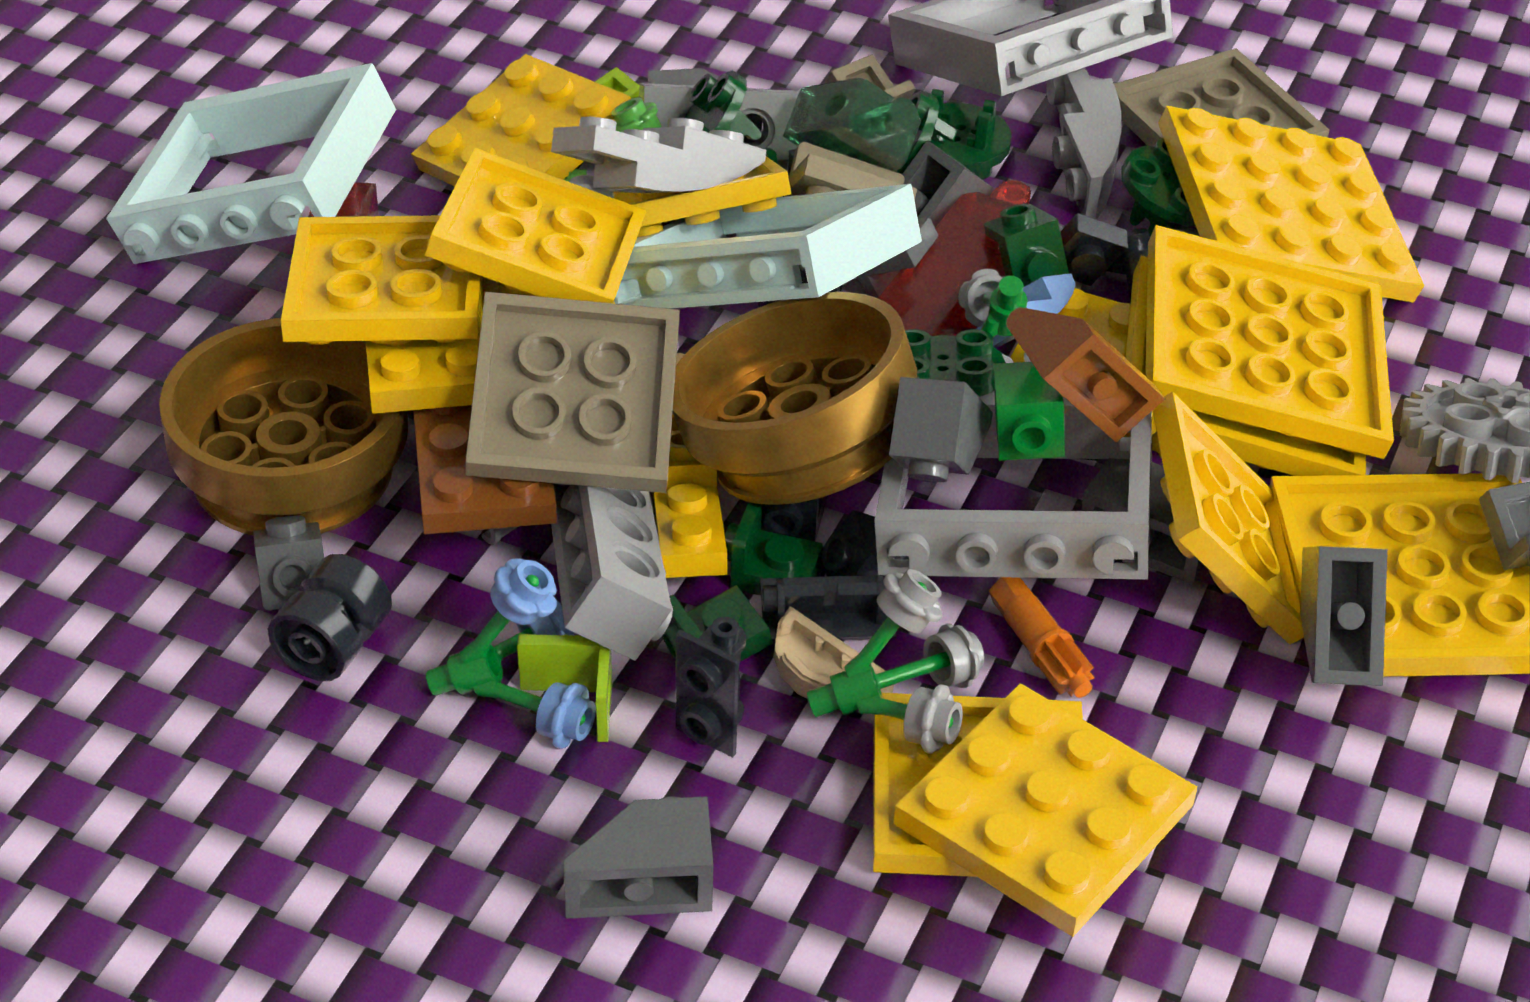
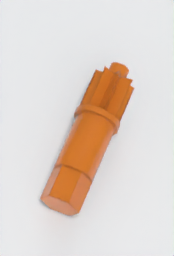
M1000 577L989 590L992 602L1030 652V658L1034 665L1040 668L1059 695L1065 692L1070 697L1073 694L1078 698L1088 695L1092 690V684L1089 680L1095 678L1090 672L1094 667L1075 644L1070 633L1061 629L1037 596L1031 592L1020 577Z

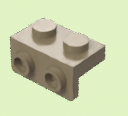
M801 142L795 150L789 175L791 195L787 196L903 185L904 176L837 152ZM912 187L915 201L917 189Z

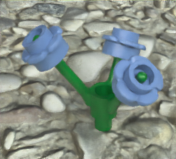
M510 559L505 563V567H499L495 572V583L491 588V599L498 610L474 641L459 653L448 657L447 664L427 670V684L435 696L457 690L460 694L475 691L478 696L498 698L537 712V732L540 735L553 739L554 747L564 749L570 744V739L582 741L588 735L595 719L596 705L593 701L589 700L587 687L578 683L568 686L555 682L547 689L543 697L501 683L503 678L501 661L503 658L518 651V636L520 634L574 635V632L564 627L562 605L553 597L557 589L549 570L533 560ZM509 621L517 624L520 633L495 646L491 645Z

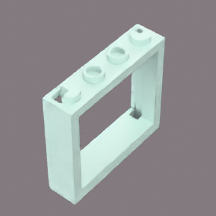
M373 63L184 102L106 219L133 264L295 235L297 233L299 217H302L301 213L306 206L310 208L314 217H335L396 108ZM209 133H212L215 139H212ZM315 137L294 173L188 193L212 157Z
M903 184L777 197V206L771 209L747 213L743 212L742 205L719 210V219L697 225H687L685 218H680L663 226V230L659 233L636 239L614 302L615 304L673 309L820 297L922 242L912 185ZM733 233H736V234H737V237H733V238H727V237H726V234H733ZM799 265L805 267L808 283L802 284Z

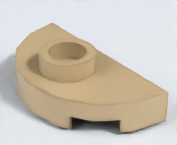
M791 606L778 622L773 656L781 678L797 694L807 699V691L831 683L830 676L845 671L844 666L859 654V652ZM871 663L876 674L885 672L884 669L875 663ZM894 685L881 689L882 693H893Z

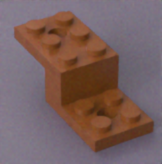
M472 405L414 410L424 534L557 523L553 483L466 475V455Z

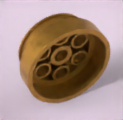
M828 292L815 298L780 300L751 310L723 324L697 342L681 358L675 370L672 413L687 451L698 462L717 470L719 483L729 494L741 500L758 504L780 505L805 502L831 495L855 485L878 471L885 463L892 459L889 456L900 377L917 378V368L901 317L891 305L878 298L851 292Z
M281 318L265 319L236 326L198 344L185 354L170 371L160 395L159 406L169 462L174 472L188 488L194 491L199 504L212 518L233 530L254 536L253 530L266 529V521L283 516H303L306 523L318 522L321 534L335 530L359 518L373 507L386 491L391 480L393 466L400 458L408 437V411L372 414L365 341H332L322 345H313L306 342H283Z

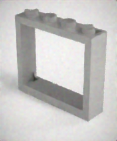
M931 0L888 14L896 65L1004 96L1173 37L1170 0H1053L1054 4L1045 6L1044 0ZM1060 13V15H1057V16H1054V17H1051V18H1048V19H1045V20H1042V21H1039V22H1036V23H1033V24H1030V25H1027V26H1024V27H1021V28H1018V29H1015V30H1012V31H1009V32H1006V33H1003V34H1000V35H997V36L994 35V34H997V33H1000V32H1003V31H1006V30H1009V29H1012V28H1015V27H1018V26H1021V25H1024V24H1027V23H1030V22H1033V21H1036V20H1039V19H1042V18H1045V17H1048V16H1051V15ZM1007 63H1009V71H1010V77H1009V78H1006V71H1005V68L1007 67Z
M994 391L987 395L979 397L990 408L993 415L991 426L976 458H999L995 422ZM1063 397L1065 457L1053 459H1130L1128 512L903 509L908 482V469L903 468L892 458L884 465L875 515L878 575L893 574L895 572L905 574L908 569H914L926 576L1148 579L1152 411L1128 432L1131 433V437H1122L1116 443ZM1135 552V563H1114V559L1134 560ZM895 556H909V560H897L894 558Z

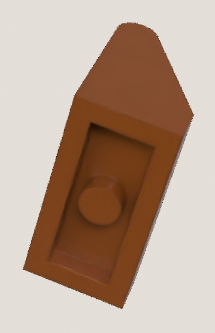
M1024 307L1016 308L1008 316L1006 322L1008 329L1042 378L1116 443L1165 400L1157 387L1085 320Z

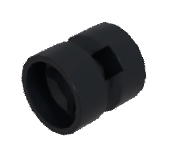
M330 554L318 562L304 579L298 592L291 595L272 618L267 628L269 642L276 654L290 668L302 676L316 681H332L342 675L359 653L363 642L370 639L387 617L392 608L391 593L385 581L371 567L359 559L344 554Z

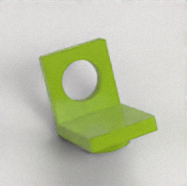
M520 634L517 645L520 689L547 691L555 682L568 686L573 683L585 685L588 692H596L598 742H608L612 696L611 649L581 635Z

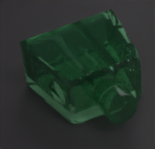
M857 77L801 88L783 137L796 146L801 142H806L895 172L906 163L921 120L914 103L910 99L905 97L895 99L869 80Z

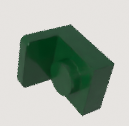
M749 502L740 524L730 523L725 540L727 561L731 562V588L737 585L742 592L761 596L760 578L817 577L821 566L823 543L761 530V504Z
M737 585L688 612L685 611L674 595L670 596L673 614L662 638L675 661L676 633L680 629L699 638L712 625L713 621L720 617L735 619L746 633V646L741 652V661L773 644L769 627Z

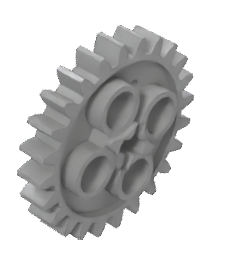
M1465 378L1464 383L1461 384L1442 380V387L1425 384L1423 391L1412 390L1410 398L1404 399L1400 436L1406 437L1405 445L1407 447L1418 448L1417 455L1419 457H1436L1435 465L1437 466L1458 465V473L1460 474L1470 473L1474 470L1480 471L1486 480H1491L1496 475H1504L1512 483H1518L1520 477L1530 478V390L1524 389L1521 382L1515 381L1510 386L1501 385L1496 379L1491 378L1487 384L1476 382L1471 378Z

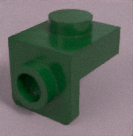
M1018 204L1005 208L1000 212L999 218L983 224L986 236L998 242L1005 276L1018 277L1023 282L1024 287L1041 277L1069 274L1058 219L1032 204Z

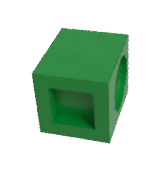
M1032 362L993 364L995 422L999 461L1065 457L1063 396L1042 378Z

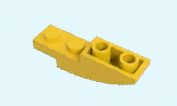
M672 413L666 493L652 492L653 515L663 566L666 570V578L727 575V547L717 488V470L698 462L690 455Z

